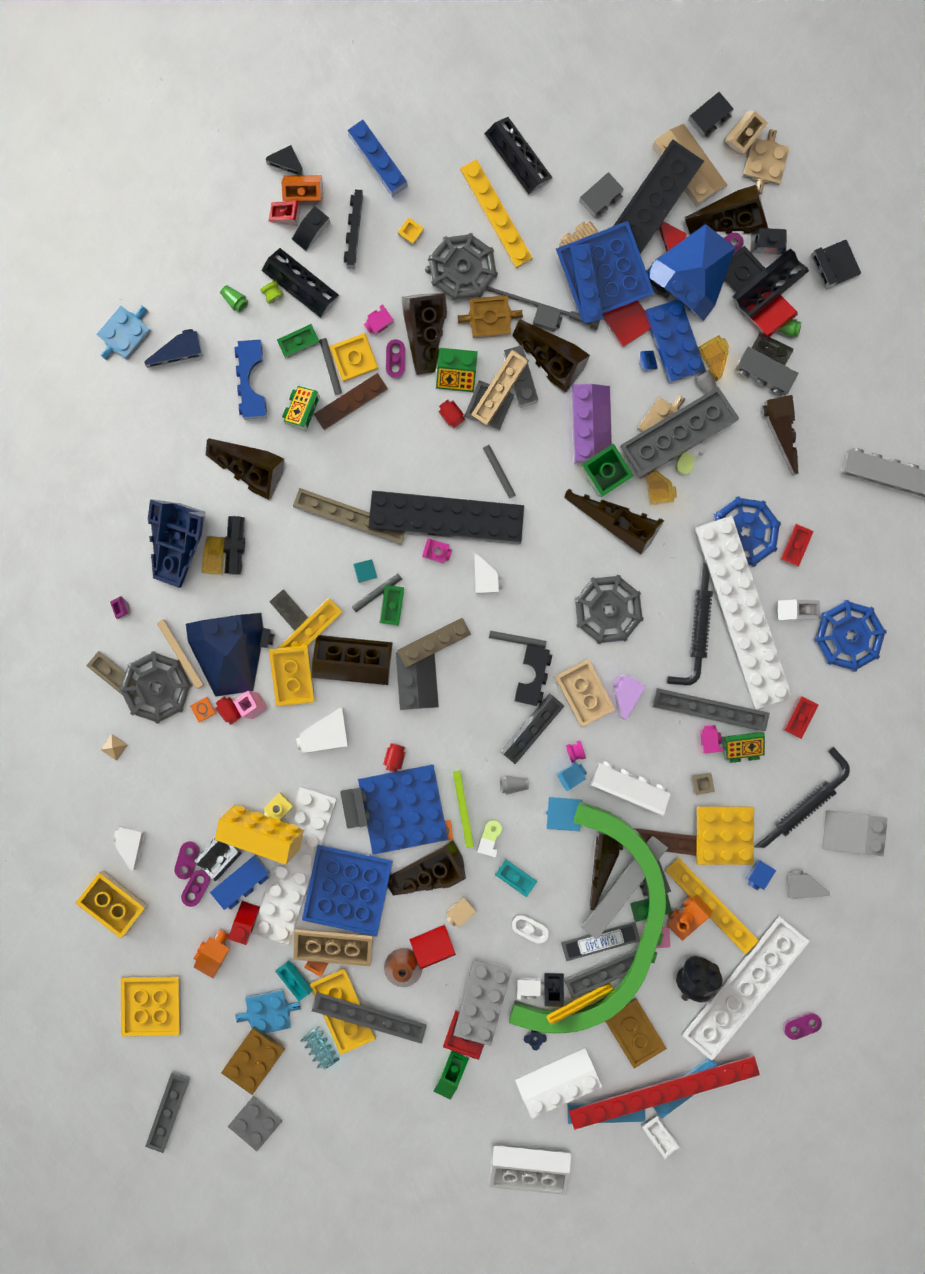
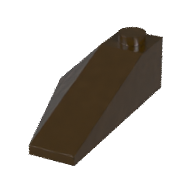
M757 185L737 190L684 217L690 235L705 224L715 232H725V234H730L732 231L752 233L759 228H768Z
M445 293L403 296V316L416 375L435 372L440 338L443 335V323L447 316Z
M521 319L518 320L512 335L520 345H523L526 353H530L535 358L536 365L544 369L548 374L546 377L550 382L564 392L568 391L582 373L590 357V354L577 345Z
M211 438L207 439L205 455L222 469L227 468L234 474V478L245 482L248 485V489L253 493L268 500L272 497L283 474L284 458L261 449Z
M597 832L590 910L595 909L619 856V850H623L621 843L602 832Z
M454 840L391 874L388 888L392 895L449 888L465 880L466 874L463 857Z

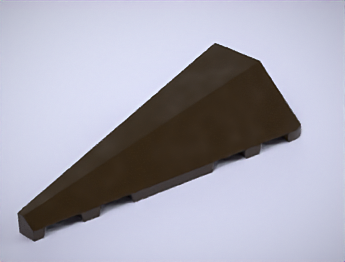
M568 489L564 496L565 499L641 555L651 545L664 522L660 518L658 520L647 518L645 513L641 515L629 511L630 508L605 500L600 502L592 500L590 495L587 494L584 496L574 494L571 489Z

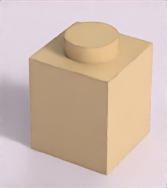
M463 896L446 911L449 915L446 918L453 926L457 925L460 927L477 911Z

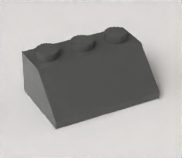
M396 652L400 710L439 707L435 653L405 667L398 652Z

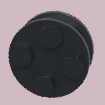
M693 956L687 959L684 967L677 972L676 983L683 993L681 997L684 1001L691 999L704 1003L710 1001L715 992L720 989L723 978L717 964L705 958Z

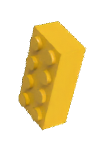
M233 805L219 819L215 840L286 865L300 850L304 829L299 828L295 824L281 822L278 818H270L260 812L247 810L243 806Z

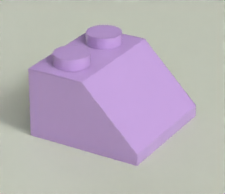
M623 675L622 677L618 676L613 687H615L614 695L620 718L626 720L646 686L628 675Z

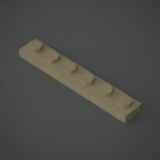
M299 488L293 504L294 508L402 545L406 534L402 532L368 529L369 512Z

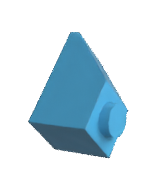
M577 762L556 773L566 791L586 780L584 775L587 774L583 765H578Z

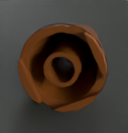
M405 948L397 949L389 954L384 964L387 979L399 987H408L416 983L423 970H420L414 952ZM404 969L406 973H401L399 970Z

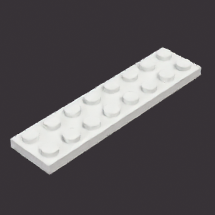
M300 787L288 824H295L299 828L304 829L301 848L286 865L275 861L252 934L289 945L310 882L317 845H322L337 798Z
M779 916L682 1036L713 1061L810 941Z

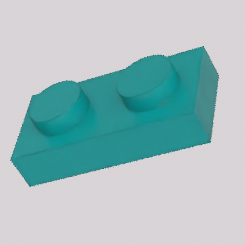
M505 859L495 876L525 897L528 896L537 883V880L507 859Z
M287 961L275 971L298 1001L313 991L308 982L290 961Z

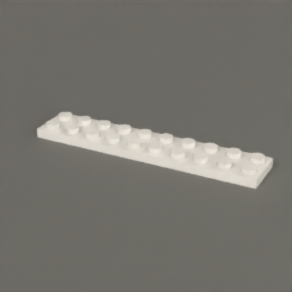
M732 515L695 527L754 709L757 710L792 698Z

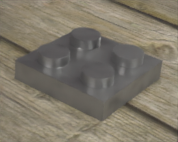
M253 1096L228 1125V1128L255 1151H258L282 1123V1120Z

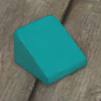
M372 559L353 564L359 583L377 578Z

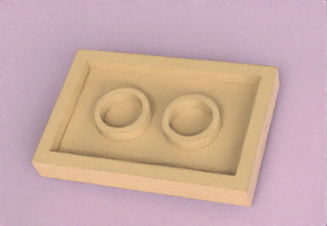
M589 659L555 676L581 727L616 710Z

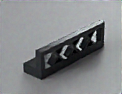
M509 117L495 122L484 133L528 194L533 193L540 185L553 178ZM503 124H506L510 132L503 127ZM514 140H515V141H518L519 144L521 145V147L518 146V145L514 142ZM526 156L530 157L532 162L528 161ZM537 171L541 172L544 178L541 179Z
M281 248L268 257L261 270L271 279L277 281L281 287L320 318L339 296L338 293ZM277 257H282L285 260V262H281L277 259ZM292 269H297L300 274H296ZM307 281H312L315 286H311ZM322 293H327L331 298L328 300Z
M790 248L732 296L736 307L748 318L752 319L808 273V267L798 260L796 253ZM795 267L801 269L795 274H790ZM786 280L783 285L776 286L778 281ZM765 292H771V295L767 298H761ZM756 304L753 310L749 311L746 309L749 305Z

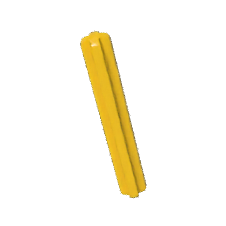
M610 983L603 985L548 1014L547 1020L551 1025L607 996L614 989Z

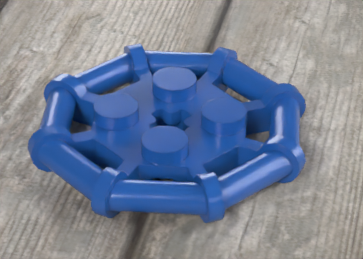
M738 496L720 511L715 512V521L725 518L735 508L738 509V514L733 517L743 550L749 554V557H746L748 565L755 567L761 560L772 552L777 551L778 548L776 546L781 522L777 520L768 508L766 501L744 499ZM742 506L757 508L755 513L743 512ZM761 511L771 524L765 525L758 516ZM742 527L750 528V536L741 535ZM768 528H772L770 542L768 543L764 540L765 531ZM761 544L766 547L754 556L753 550Z
M844 600L842 604L821 614L822 619L815 642L818 643L829 665H837L856 672L862 666L880 658L879 653L887 632L884 630L872 606L866 607L849 602V600ZM851 610L865 615L862 618L851 616ZM846 611V617L838 621L832 618ZM868 617L876 631H871L867 625L866 620ZM831 622L833 624L831 635L825 637L828 623ZM849 630L851 633L855 632L856 634L853 641L846 638ZM872 635H877L872 650L868 647ZM825 640L832 641L836 648L834 654L830 651ZM864 650H866L869 653L865 657L856 661L857 654L863 652ZM840 653L850 655L851 662L837 658Z

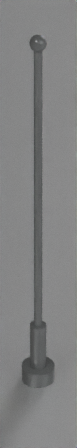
M430 266L425 267L426 273H431ZM486 288L488 291L504 296L508 295L510 298L538 306L540 304L559 310L561 314L569 316L570 319L584 323L577 312H567L495 288ZM600 320L587 322L586 324L590 325L589 329L597 331Z

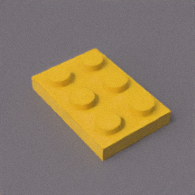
M301 645L269 649L276 706L314 702L308 646Z

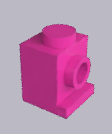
M383 304L379 306L380 311L375 310L367 316L366 323L363 324L369 333L373 332L375 336L394 323V319Z
M427 538L422 558L444 564L445 560L449 561L452 550L449 549V544ZM435 548L441 549V553L439 555H436L434 553Z
M716 725L704 726L705 730H700L702 753L723 752V748H719V744H722L721 732H717Z

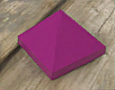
M122 596L110 601L116 619L128 614L129 603Z

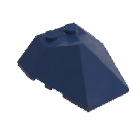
M150 499L148 524H151L152 536H149L150 542H153L154 554H151L153 579L178 588L182 587L202 536L205 511L181 503Z
M262 613L241 614L185 624L188 644L215 697L254 691L261 652L260 642L264 628Z

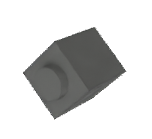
M539 304L533 325L554 332L556 327L560 328L563 318L559 316L561 311Z

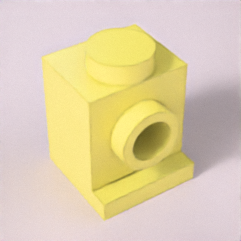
M280 792L263 808L266 811L264 816L280 820L294 805ZM278 805L280 812H274L273 807Z

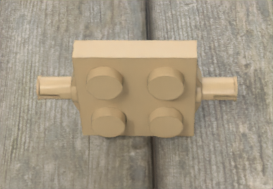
M769 129L766 140L755 139L749 147L743 176L757 181L756 185L759 194L763 193L764 183L781 184L789 151L788 146L775 142L777 130Z
M679 395L672 404L659 397L637 429L643 432L677 412L686 399Z

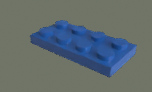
M675 300L646 309L645 314L669 383L705 372L706 369L683 303Z

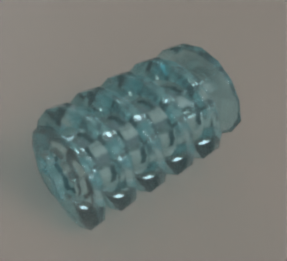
M318 1026L305 1034L300 1042H308L304 1047L305 1049H312L308 1055L315 1054L312 1061L320 1062L316 1068H323L325 1070L339 1061L340 1058H333L336 1051H329L332 1045H325L328 1038H321L324 1032L317 1031L320 1027Z

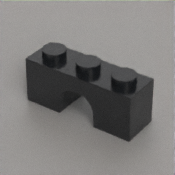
M527 645L523 664L531 666L535 670L536 676L534 681L529 684L518 682L515 702L533 706L542 703L544 692H541L542 684L546 685L548 673H545L546 665L550 666L552 655L549 654L550 650Z

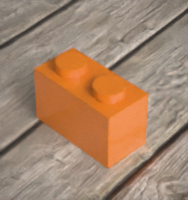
M292 175L283 177L281 182L283 201H321L323 195L322 175Z

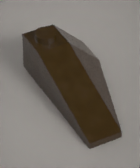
M793 395L766 400L764 402L765 405H762L763 417H766L767 424L791 475L796 476L799 472L797 448L793 447V443L796 442V431L792 428L793 421H795Z

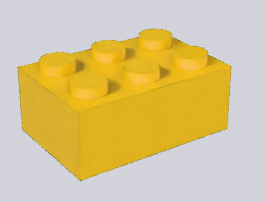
M103 871L96 875L75 903L120 939L128 933L148 907Z

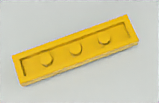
M330 598L326 599L277 648L308 646L343 611Z

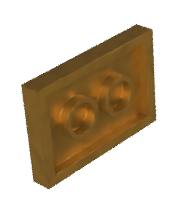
M636 998L630 1001L613 1017L605 1021L634 1069L667 1049Z
M254 1026L221 1073L253 1095L285 1048Z

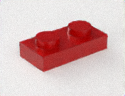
M795 524L780 560L799 567L814 531Z
M800 696L784 731L802 739L819 704Z

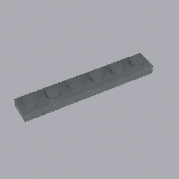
M656 688L653 707L761 731H766L770 714L769 712Z
M318 992L316 993L311 1010L315 1013L421 1044L427 1027L423 1023Z

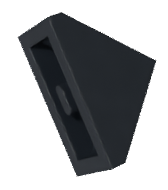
M291 145L266 157L267 165L295 175H304L303 168Z
M544 973V1006L564 1007V974Z

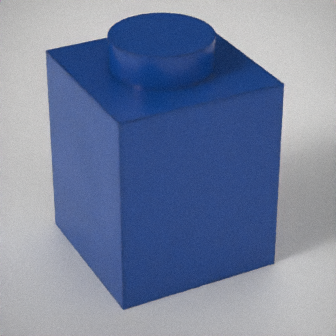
M757 859L745 879L749 880L748 885L757 891L759 888L765 890L776 870Z

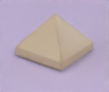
M111 734L101 750L117 761L127 747V744Z

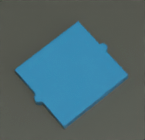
M549 797L548 811H546L548 815L547 829L580 831L581 825L573 823L578 803L579 801L582 802V800Z

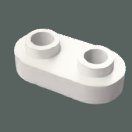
M525 915L516 916L512 922V928L515 933L535 943L541 944L548 939L549 932L547 927ZM520 921L525 922L524 928L518 927ZM537 930H541L543 932L540 937L535 935V932Z

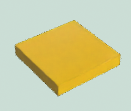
M365 333L329 346L343 383L379 369Z

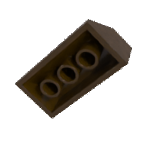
M318 635L312 659V678L388 685L393 642Z

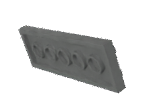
M717 387L620 445V448L641 479L739 420V417L720 388Z

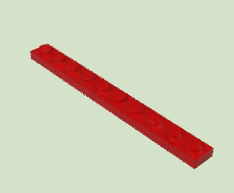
M753 1055L570 1109L569 1114L573 1128L576 1130L756 1077L760 1073L755 1056Z

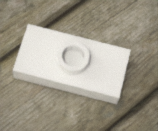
M657 1115L641 1126L664 1159L680 1148Z

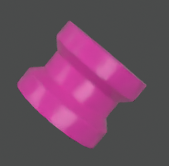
M577 741L574 745H566L571 763H574L577 759H586L581 741Z

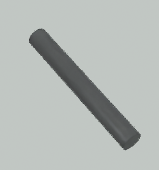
M327 338L320 339L319 342L335 395L342 394Z
M490 445L483 447L509 499L516 496Z
M397 573L351 607L355 612L359 611L384 593L385 585L394 586L402 580L401 576Z
M490 631L489 638L540 648H545L547 642L496 631Z

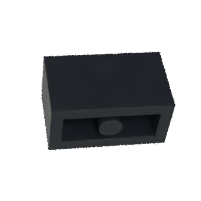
M718 92L689 116L688 121L703 138L706 134L708 136L712 135L718 129L716 126L721 122L725 124L732 118L731 114L734 108Z

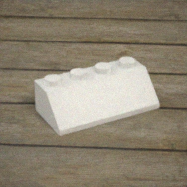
M605 761L603 765L598 763L590 785L664 816L670 798V793L666 792L668 788L659 784L656 787L649 785L650 780L640 776L637 780L631 777V772L621 769V772L614 770V765Z
M586 1048L515 1079L531 1119L602 1087Z
M494 1146L489 1187L566 1195L570 1176L571 1153Z

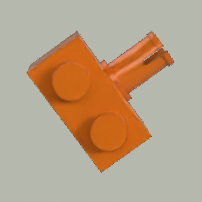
M697 894L693 898L688 897L681 904L683 907L679 910L674 909L668 915L669 920L666 925L682 941L709 919L713 912Z
M219 930L214 939L209 937L206 943L203 941L193 958L196 960L194 968L211 978L215 977L230 949L224 945L229 937L226 932Z

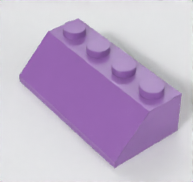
M597 384L572 385L574 464L586 462L612 444L610 386Z

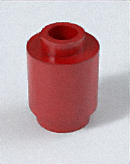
M447 399L439 406L441 409L438 411L439 414L453 429L466 420L463 417V412L454 400L449 402Z
M224 696L216 702L217 707L215 710L226 723L228 722L232 725L242 717L231 697L226 699Z
M390 743L383 762L386 770L397 772V769H402L406 754L404 746Z

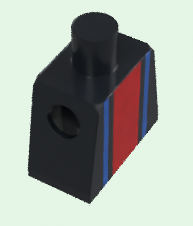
M759 228L751 234V253L784 254L787 251V229Z

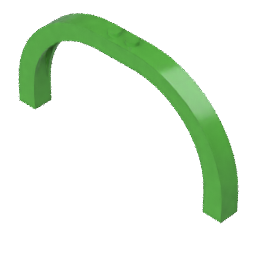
M580 801L573 823L600 831L614 838L630 851L642 868L649 889L648 916L628 973L622 982L605 998L584 1007L552 1025L548 1022L547 1015L554 1012V1010L538 1008L515 1000L509 1017V1023L537 1032L552 1034L578 1032L599 1025L613 1017L632 1000L640 989L650 964L655 963L657 952H655L656 946L660 945L663 939L661 931L665 918L666 894L661 869L650 846L640 833L622 818L607 810Z

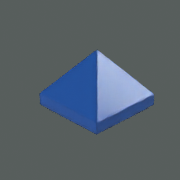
M653 350L640 352L639 365L644 370L658 369Z

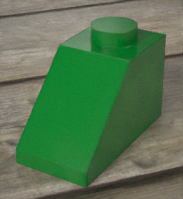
M451 1051L433 1092L451 1100L458 1088L469 1058Z

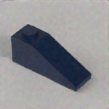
M193 329L182 331V334L175 336L144 361L145 366L150 368L203 356L199 333L193 331Z

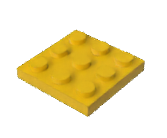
M697 806L696 864L754 865V807Z
M179 976L122 977L121 1036H179Z

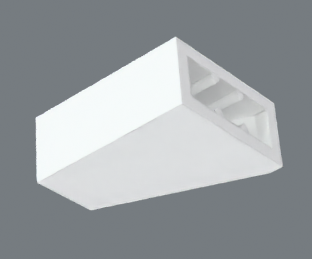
M343 708L337 709L299 734L300 738H296L297 748L301 749L302 753L347 747L348 739Z

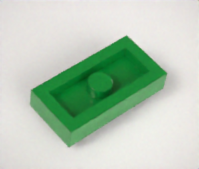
M309 324L277 339V342L286 358L319 343V339L312 324Z
M384 586L379 623L399 626L404 587Z
M666 894L665 915L672 912L668 894ZM649 899L631 902L630 906L634 921L646 920L649 910Z

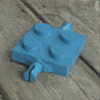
M141 305L134 314L120 306L96 334L107 345L100 354L105 360L113 351L119 353L127 360L151 330L141 320L148 311L145 307Z
M281 989L245 997L247 1011L246 1013L235 1015L237 1023L248 1020L251 1029L255 1026L263 1033L291 1028L290 1012L301 1010L300 1002L288 1004L285 999L284 990Z

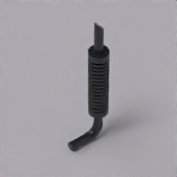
M704 561L701 590H696L695 596H697L695 600L697 601H695L696 605L694 607L696 609L694 611L696 613H694L695 617H693L695 619L693 620V623H695L693 624L694 628H692L694 636H692L693 640L691 642L693 643H691V646L693 647H691L692 651H690V657L695 658L694 670L692 675L686 678L668 676L667 684L687 686L696 683L701 675L702 658H707L706 651L708 649L706 647L708 645L706 643L709 642L707 641L709 639L707 637L709 633L707 632H709L708 628H710L708 620L711 619L709 618L711 616L709 614L711 610L709 609H711L710 605H712L710 597L713 596V591H708L710 573Z
M835 747L831 748L828 752L841 767L839 776L830 783L824 781L821 784L822 786L819 785L815 789L816 791H812L813 794L810 793V796H806L807 799L804 798V801H800L801 804L798 803L795 809L792 808L793 811L790 810L789 813H786L787 816L784 815L783 818H780L781 821L778 820L774 823L777 828L759 842L755 848L767 847L781 834L786 837L790 834L789 831L792 832V829H796L795 826H799L798 823L804 822L807 816L810 817L813 811L816 812V809L818 810L819 807H822L821 804L824 805L825 802H828L827 799L830 800L831 797L837 794L834 789L848 778L850 767Z

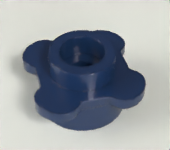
M533 1030L524 1036V1042L529 1043L535 1051L539 1050L542 1043L547 1041L546 1035Z

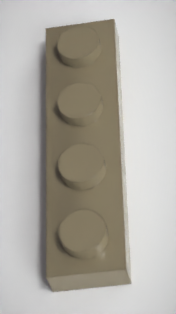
M462 617L400 648L397 652L405 667H408L470 636L471 633Z

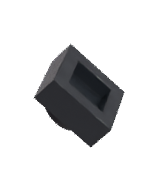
M263 628L260 647L269 649V645H273L275 634H272L271 629Z

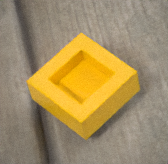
M408 217L397 233L413 245L424 228Z

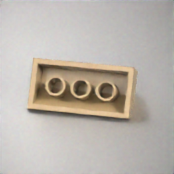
M683 123L668 130L654 140L653 148L661 157L673 139L705 161L685 189V193L697 208L724 189L727 183Z
M295 929L293 960L371 966L373 936Z

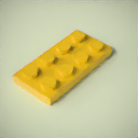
M345 968L309 984L314 996L318 992L361 1005ZM323 1015L340 1055L376 1040L370 1028Z

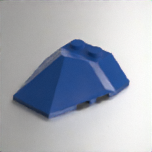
M705 224L678 245H675L668 252L655 259L646 272L651 281L659 287H663L689 308L688 310L704 321L716 305L735 247Z

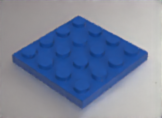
M628 221L556 248L582 321L584 320L570 246L589 243L602 314L654 294Z
M434 764L358 779L361 791H365L366 802L363 804L364 809L368 810L370 821H367V828L373 855L448 840Z
M317 845L302 921L377 937L393 860Z

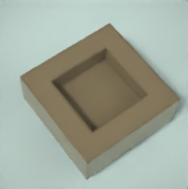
M711 773L692 776L695 795L715 792Z

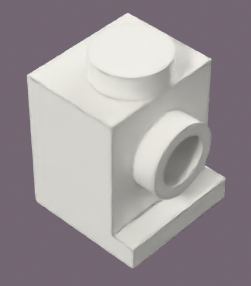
M517 978V999L521 1000V996H525V999H536V996L544 995V984H541L540 978Z

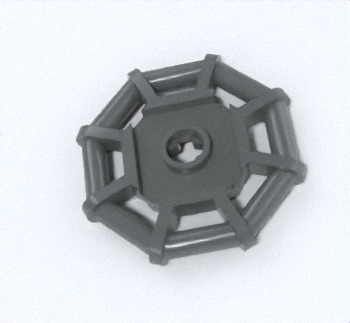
M473 233L443 237V241L427 259L431 270V284L445 292L454 301L456 299L476 296L480 298L493 279L498 276L494 261V249L473 236ZM467 242L466 246H462V248H457L452 245ZM473 244L482 252L477 253L475 250L470 248V245ZM448 247L450 251L445 258H441L440 255ZM484 257L487 259L488 269L482 267L481 259ZM437 263L443 264L444 274L440 276ZM459 263H467L466 270L459 269ZM481 274L487 275L478 286L476 280ZM448 279L455 284V289L453 290L442 281ZM468 285H472V287L474 288L470 290L459 291L460 286L466 287Z
M618 574L611 577L590 578L589 583L577 598H574L577 627H580L596 640L597 644L627 641L630 634L644 619L641 610V592L633 588ZM614 584L613 590L601 591L598 586ZM618 585L629 593L630 596L625 598L617 591ZM595 588L597 591L595 597L591 601L585 600ZM633 599L634 614L629 613L628 601ZM583 604L589 605L590 618L586 620ZM613 605V614H605L604 606ZM627 617L632 618L633 620L623 631L621 624ZM590 621L596 623L599 627H601L600 633L595 631L587 623H589ZM617 628L619 632L617 634L604 635L605 629Z
M151 651L150 654L127 664L128 667L119 691H121L132 716L136 715L158 724L160 721L178 712L182 713L192 683H189L179 659L175 660ZM152 661V668L144 672L137 669ZM156 661L171 667L168 671L160 669L156 666ZM174 669L181 684H176L171 675ZM135 672L139 675L135 687H129ZM152 682L161 685L158 688V693L150 690ZM176 688H182L176 703L172 699ZM129 691H136L140 699L137 705ZM168 702L173 705V707L159 713L160 706ZM143 704L155 708V713L140 709Z

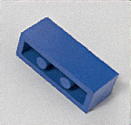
M255 854L215 887L210 894L223 910L226 908L231 910L239 903L238 898L242 895L246 898L254 891L252 887L255 884L259 883L261 885L269 879L267 874L270 871Z

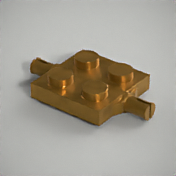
M508 295L469 299V315H457L458 323L470 322L473 338L510 335L511 319L523 318L522 310L511 311L508 305Z

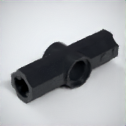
M228 516L227 536L224 542V553H226L225 574L241 575L242 556L245 552V517Z

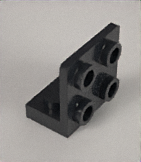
M847 240L824 249L820 247L811 254L826 289L861 274Z

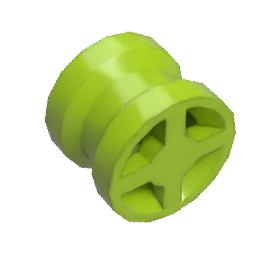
M272 281L260 289L261 293L265 294L268 304L277 301L284 295L283 291L279 290L277 281Z

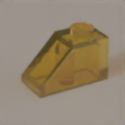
M720 335L698 347L716 382L722 378L729 353V345L726 339L721 338Z
M657 470L646 475L649 505L673 503L674 498H677L676 487H672V482Z
M206 537L201 573L223 576L225 537Z

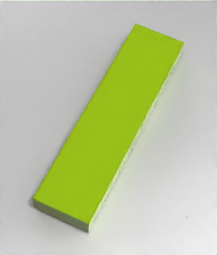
M458 770L453 772L465 844L467 848L474 847L461 771Z

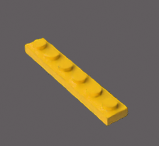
M477 159L461 167V173L515 268L533 259L532 255Z
M679 857L664 870L689 897L693 898L697 894L713 911L710 916L712 921L744 954L759 942Z

